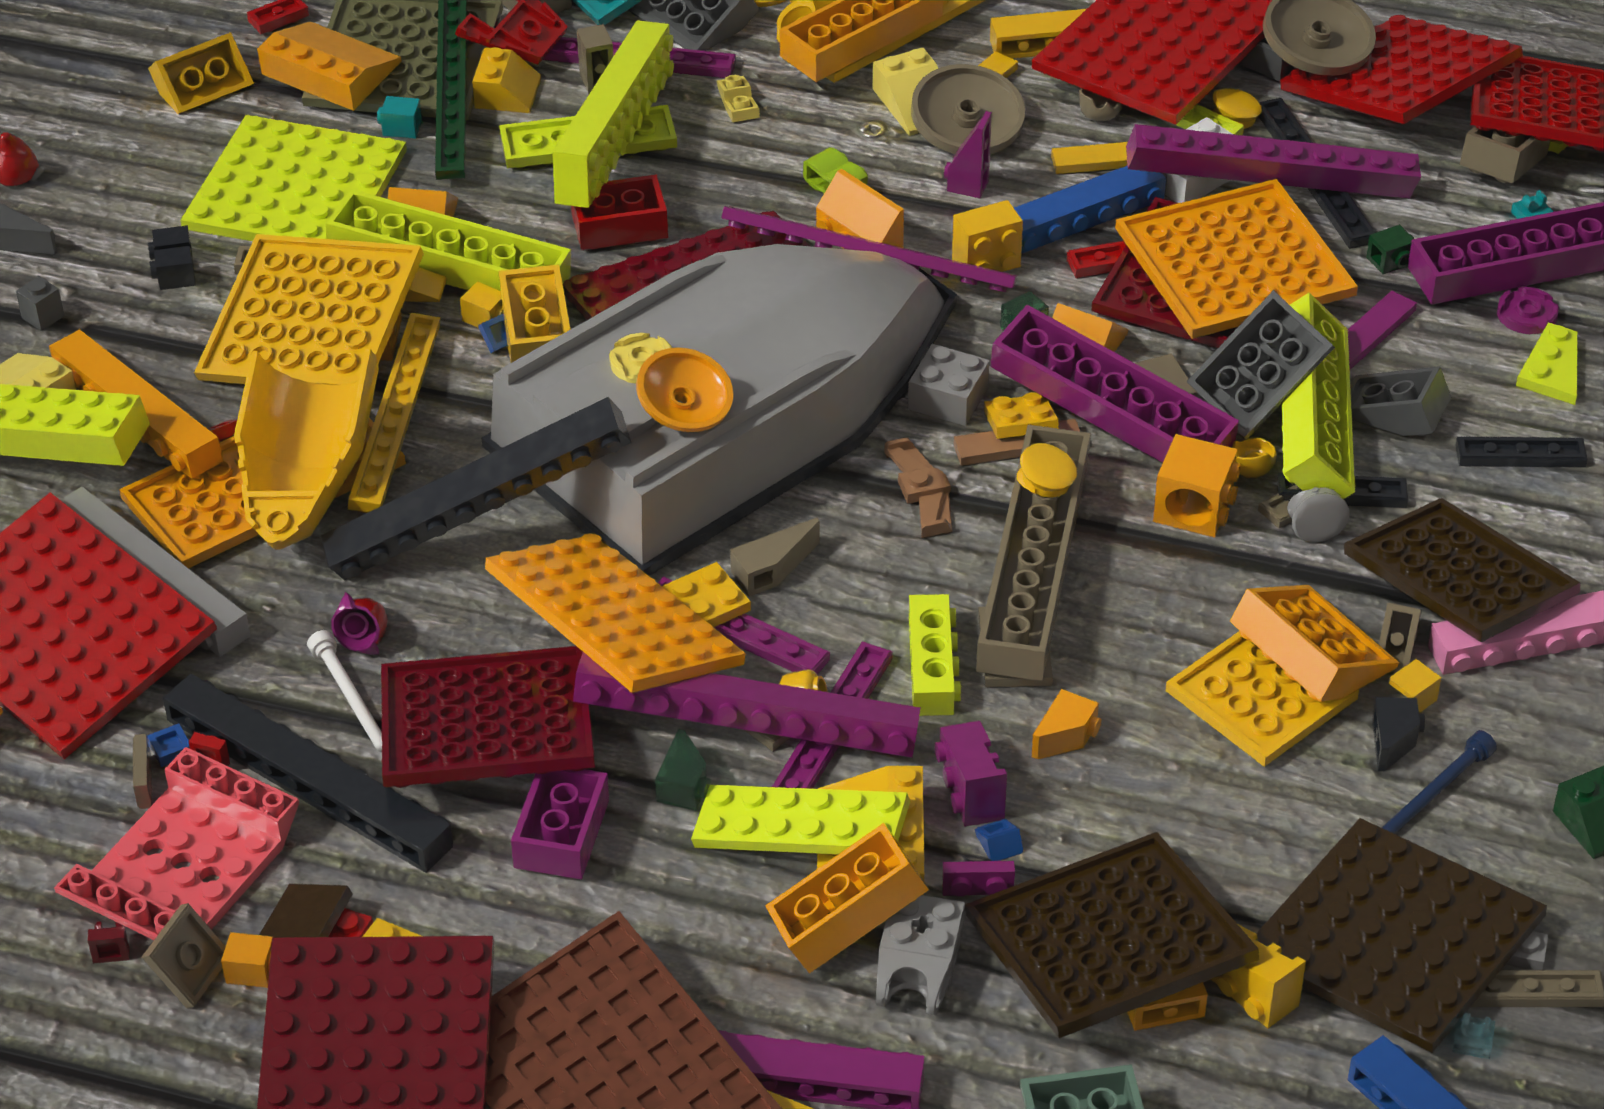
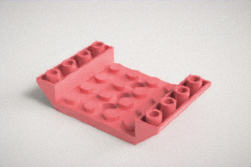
M185 747L164 769L168 789L92 871L76 864L54 887L56 893L152 940H155L182 904L189 903L212 930L283 850L299 806V799ZM152 849L163 850L161 853H155L151 855L146 854L148 851ZM181 862L191 863L188 867L174 868ZM208 876H219V879L216 881L203 882V879Z

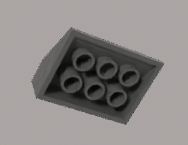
M642 0L628 9L629 12L643 21L669 24V35H673L675 43L684 49L706 51L743 30L760 10L754 0Z
M1273 290L1187 380V383L1210 405L1238 419L1237 431L1247 440L1335 347Z

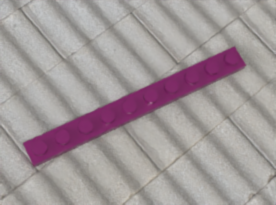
M724 206L721 218L729 220L728 226L745 229L747 224L758 227L757 233L774 236L775 231L785 233L786 240L803 243L804 238L814 240L815 247L832 248L834 245L847 250L878 252L902 260L919 270L920 266L930 268L931 275L948 278L949 273L961 276L960 282L977 285L978 280L990 283L989 289L1006 292L1007 287L1014 288L1017 280V275L731 206Z

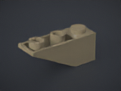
M816 517L730 549L731 573L748 597L777 587L820 543V520Z

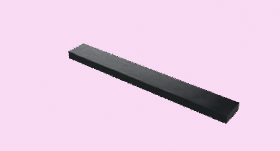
M1282 98L1259 102L1262 106V112L1258 117L1273 139L1313 143ZM1308 188L1349 249L1368 245L1370 234L1376 232L1348 192Z

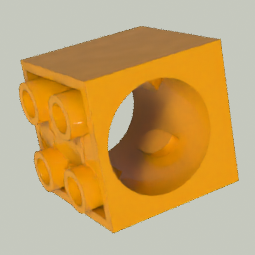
M1175 434L1157 475L1153 522L1215 538L1219 527H1225L1230 511L1228 505H1234L1237 498L1238 487L1234 486V482H1237L1241 469V463L1236 462L1238 449Z

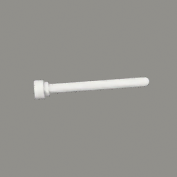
M327 630L315 632L307 641L309 650L315 658L325 662L373 745L378 751H382V731L336 656L337 643L334 637Z

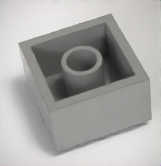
M932 344L909 381L908 410L966 426L989 388L990 360Z

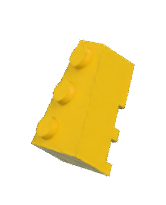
M1238 924L1258 947L1260 960L1211 980L1218 985L1223 994L1232 997L1239 1003L1252 1019L1258 1020L1268 1029L1299 1007L1306 960L1298 956L1292 960L1280 954L1282 952L1280 946L1274 943L1266 946L1256 941L1258 939L1256 933Z

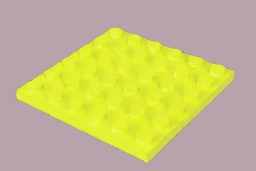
M245 115L180 220L181 226L188 225V230L248 241H253L256 234L326 239V222L350 189L378 197L382 196L407 152L406 141Z

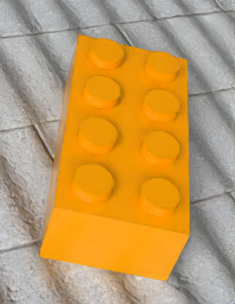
M882 823L765 906L788 948L810 974L908 904L915 901L929 889L902 846L887 826Z

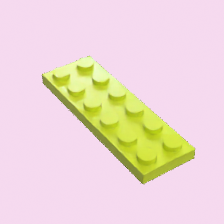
M668 105L650 107L648 116H645L642 120L641 128L635 131L633 141L627 144L625 154L677 148V136ZM575 116L499 125L507 169L553 164V150Z
M709 785L691 841L694 848L840 854L882 823L887 826L899 842L910 799L907 792Z

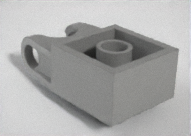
M921 895L886 920L879 946L876 988L877 1006L885 1007L893 994L899 990L913 989L925 997L926 1014H937L948 986H951L964 930L965 902Z

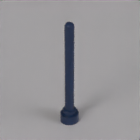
M1476 731L1467 739L1465 751L1382 828L1396 834L1474 761L1487 760L1497 750L1493 737L1485 731Z

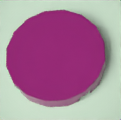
M1519 287L1518 291L1511 292V290H1508L1499 298L1497 316L1502 324L1517 333L1541 334L1548 322L1556 324L1559 306L1558 304L1555 305L1553 297L1547 292L1538 288Z

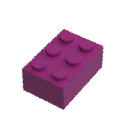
M583 769L581 771L563 770L547 774H535L511 839L514 868L582 880L609 803L607 773Z

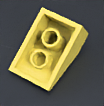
M924 47L873 62V90L909 136L919 133L911 117L913 92L923 77L938 69L936 62Z
M17 353L0 364V384L76 390L72 370L53 357Z

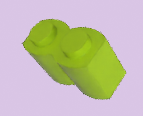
M832 147L803 161V178L812 188L823 192V194L840 169L845 170L866 185L868 182V175L864 168L849 162L843 152Z

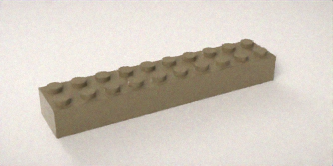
M1035 425L1027 426L1021 454L1027 447L1035 443H1046L1058 447L1074 461L1077 468V477L1065 494L1059 497L1048 498L1039 496L1024 488L1017 481L1016 474L978 639L976 672L1043 681L1088 466L1091 433ZM1019 460V465H1018L1017 472H1018L1019 469L1021 468L1020 460Z

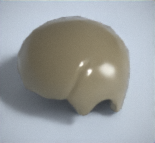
M1083 88L1079 90L1081 112L1090 120H1111L1117 117L1123 108V104Z

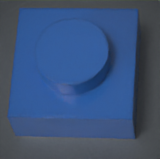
M504 314L478 325L490 353L508 346Z
M179 723L147 735L149 746L161 767L170 764L185 747L190 749L189 740Z

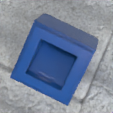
M1007 819L975 829V834L991 861H999L1023 852L1020 829Z

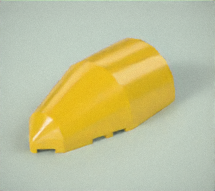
M365 348L359 380L355 383L341 385L315 384L292 378L274 369L262 358L258 351H252L234 438L239 452L238 466L242 474L243 485H241L246 521L275 550L284 549L312 535L363 451L379 370L376 356L371 348Z

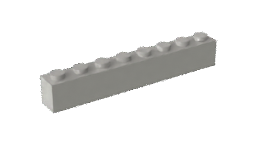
M84 487L78 488L61 499L73 511L215 622L217 630L200 644L202 648L210 649L217 656L221 657L250 637L247 613Z

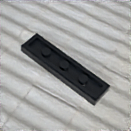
M1459 436L1456 438L1455 444L1459 466L1586 468L1588 460L1583 438Z
M1278 472V494L1283 496L1284 501H1290L1294 495L1302 490L1288 489L1296 484H1291L1282 472ZM1355 476V493L1344 500L1348 506L1407 508L1406 478Z

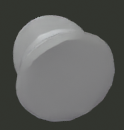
M1314 487L1313 489L1301 491L1290 499L1287 506L1296 536L1307 542L1329 540L1338 535L1349 521L1350 509L1345 500L1333 489L1325 487Z

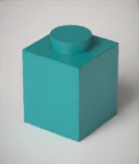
M386 96L383 107H379L377 112V122L382 126L383 136L416 139L422 124L420 99Z

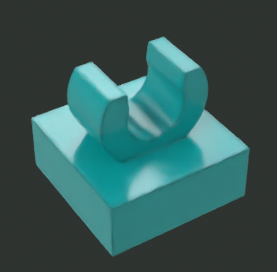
M1540 190L1532 197H1529L1527 194L1524 195L1522 200L1512 203L1511 213L1517 219L1554 211L1546 204L1547 197Z

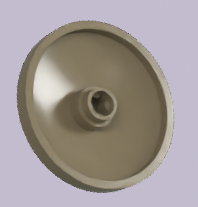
M1272 0L1263 20L1264 36L1272 50L1290 65L1318 75H1342L1359 69L1370 58L1376 41L1372 21L1364 10L1351 0Z
M969 64L944 66L930 72L917 84L911 102V117L919 133L934 146L952 154H956L986 111L992 112L990 154L1007 148L1018 138L1025 118L1024 100L1012 82L991 69Z

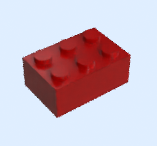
M657 174L608 181L603 184L599 197H595L589 208L571 206L581 250L668 238L667 209Z

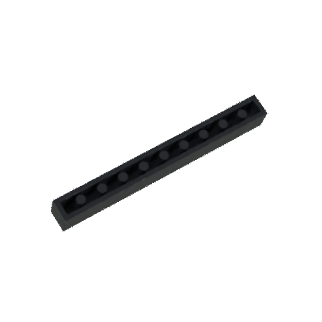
M606 397L321 535L329 568L343 580L354 578L373 566L386 563L390 558L405 551L413 550L419 544L434 537L442 536L448 530L463 523H469L476 517L492 509H498L519 496L527 495L546 483L557 481L571 471L586 467L596 459L619 451L622 447L632 443L622 411L609 397Z
M189 674L163 697L167 721L174 725L179 723L181 728L191 735L197 732L226 740L230 758L421 871L427 873L453 848L451 824L444 817L432 814L422 808L415 800H408L396 793L392 787H383L381 783L370 778L363 770L355 769L343 762L339 756L327 753L317 747L310 739H303L296 735L286 725L277 724L267 718L260 710H253L246 706L234 695H228L217 689L210 681L202 680L193 674Z

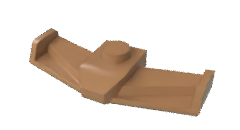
M909 438L887 441L884 446V453L902 471V473H898V483L907 504L919 502L921 538L952 532L949 497L951 485L946 474L938 468L932 467Z

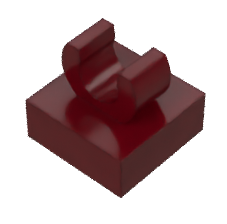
M99 921L96 922L94 929L88 930L87 941L93 964L130 960V947L125 926L115 922L116 927L103 928L102 922Z

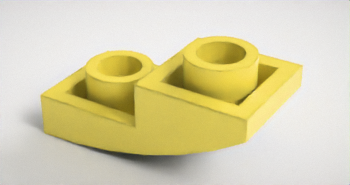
M729 75L725 79L717 80L721 99L732 122L760 118L759 107L752 98L751 86L744 76Z

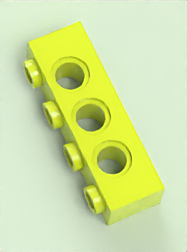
M949 594L909 595L908 618L913 706L921 707L919 716L954 715V701H961L960 681H954V676H959V656H952V652H958L957 632H951V628H956V608H950Z

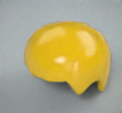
M1248 438L1241 442H1233L1232 448L1238 449L1236 462L1241 463L1239 475L1246 478H1258L1268 473L1274 466L1277 459V450L1271 442L1262 438Z

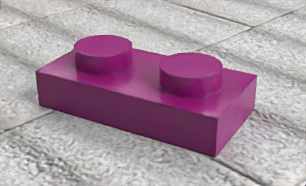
M1014 861L943 862V896L991 895L1014 886Z

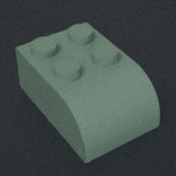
M1132 1064L1020 1079V1089L1025 1109H1144Z

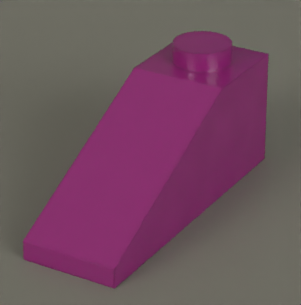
M986 111L957 150L952 161L946 163L944 179H947L948 192L981 198L989 182L992 112Z

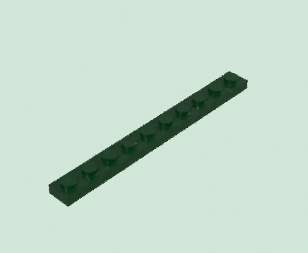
M438 0L436 180L465 178L467 39L455 35V32L460 23L467 17V0Z

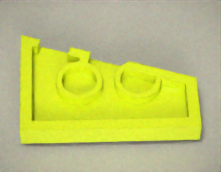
M1548 322L1520 371L1516 386L1575 405L1577 398L1578 332Z

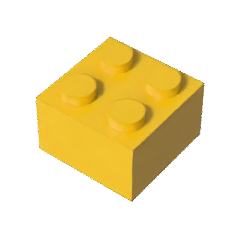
M1008 200L953 215L952 260L1001 272L1021 267L1023 220Z

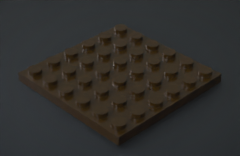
M1359 818L1256 933L1258 938L1256 941L1266 946L1272 943L1280 946L1282 949L1280 954L1292 960L1297 956L1306 960L1302 988L1433 1053L1546 916L1547 905Z
M1158 832L965 904L968 919L1059 1039L1260 960L1258 947Z

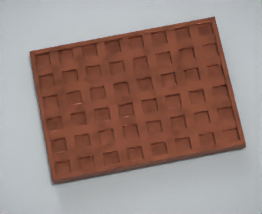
M620 911L492 995L486 1105L489 1109H782Z

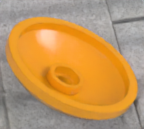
M668 348L654 353L642 364L636 380L637 396L645 411L660 424L677 431L700 432L715 427L727 416L733 402V387L726 371L714 359L693 349Z

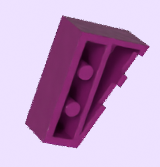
M981 721L940 727V740L935 742L934 745L938 763L943 762L945 766L943 768V779L946 788H952L953 791L951 793V802L954 813H960L964 827L1005 819L1007 772L1005 768L997 769L995 763L999 762V757L996 752L990 753L989 746H991V741Z

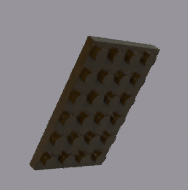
M1443 498L1437 499L1344 543L1345 555L1480 642L1580 594L1581 583Z

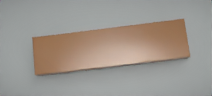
M1076 419L1058 421L1059 429L1080 431ZM993 431L954 436L953 445L960 465L963 466L1020 457L1025 435L997 439Z

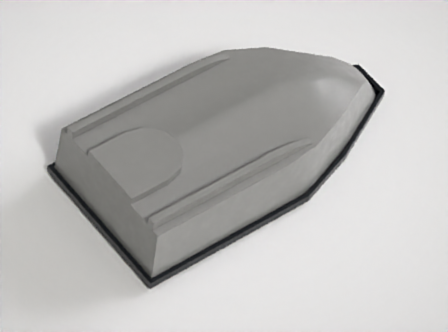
M783 244L718 252L664 276L494 373L491 432L481 437L482 447L489 453H492L609 397L622 411L632 443L622 447L615 453L607 454L592 461L586 467L578 468L563 475L557 481L546 483L534 489V491L585 534L599 535L603 543L618 550L621 555L650 576L860 447L909 388L911 377L930 346L936 341L957 304V294L921 268L917 270L902 260L878 252ZM649 333L650 337L658 339L657 336L664 338L672 348H688L708 355L722 366L732 383L733 402L727 416L715 427L700 432L677 431L660 424L641 405L637 396L636 383H629L619 379L612 372L609 353L610 350L614 349V344L629 334Z

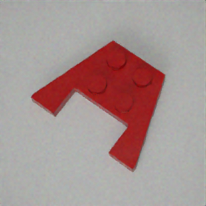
M516 0L518 3L496 28L489 26L470 13L457 27L455 35L489 48L497 47L513 50L523 60L538 65L562 38L568 26L546 2L541 3L539 0Z

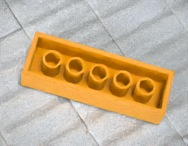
M836 0L780 29V57L813 81L818 82L943 17V0Z

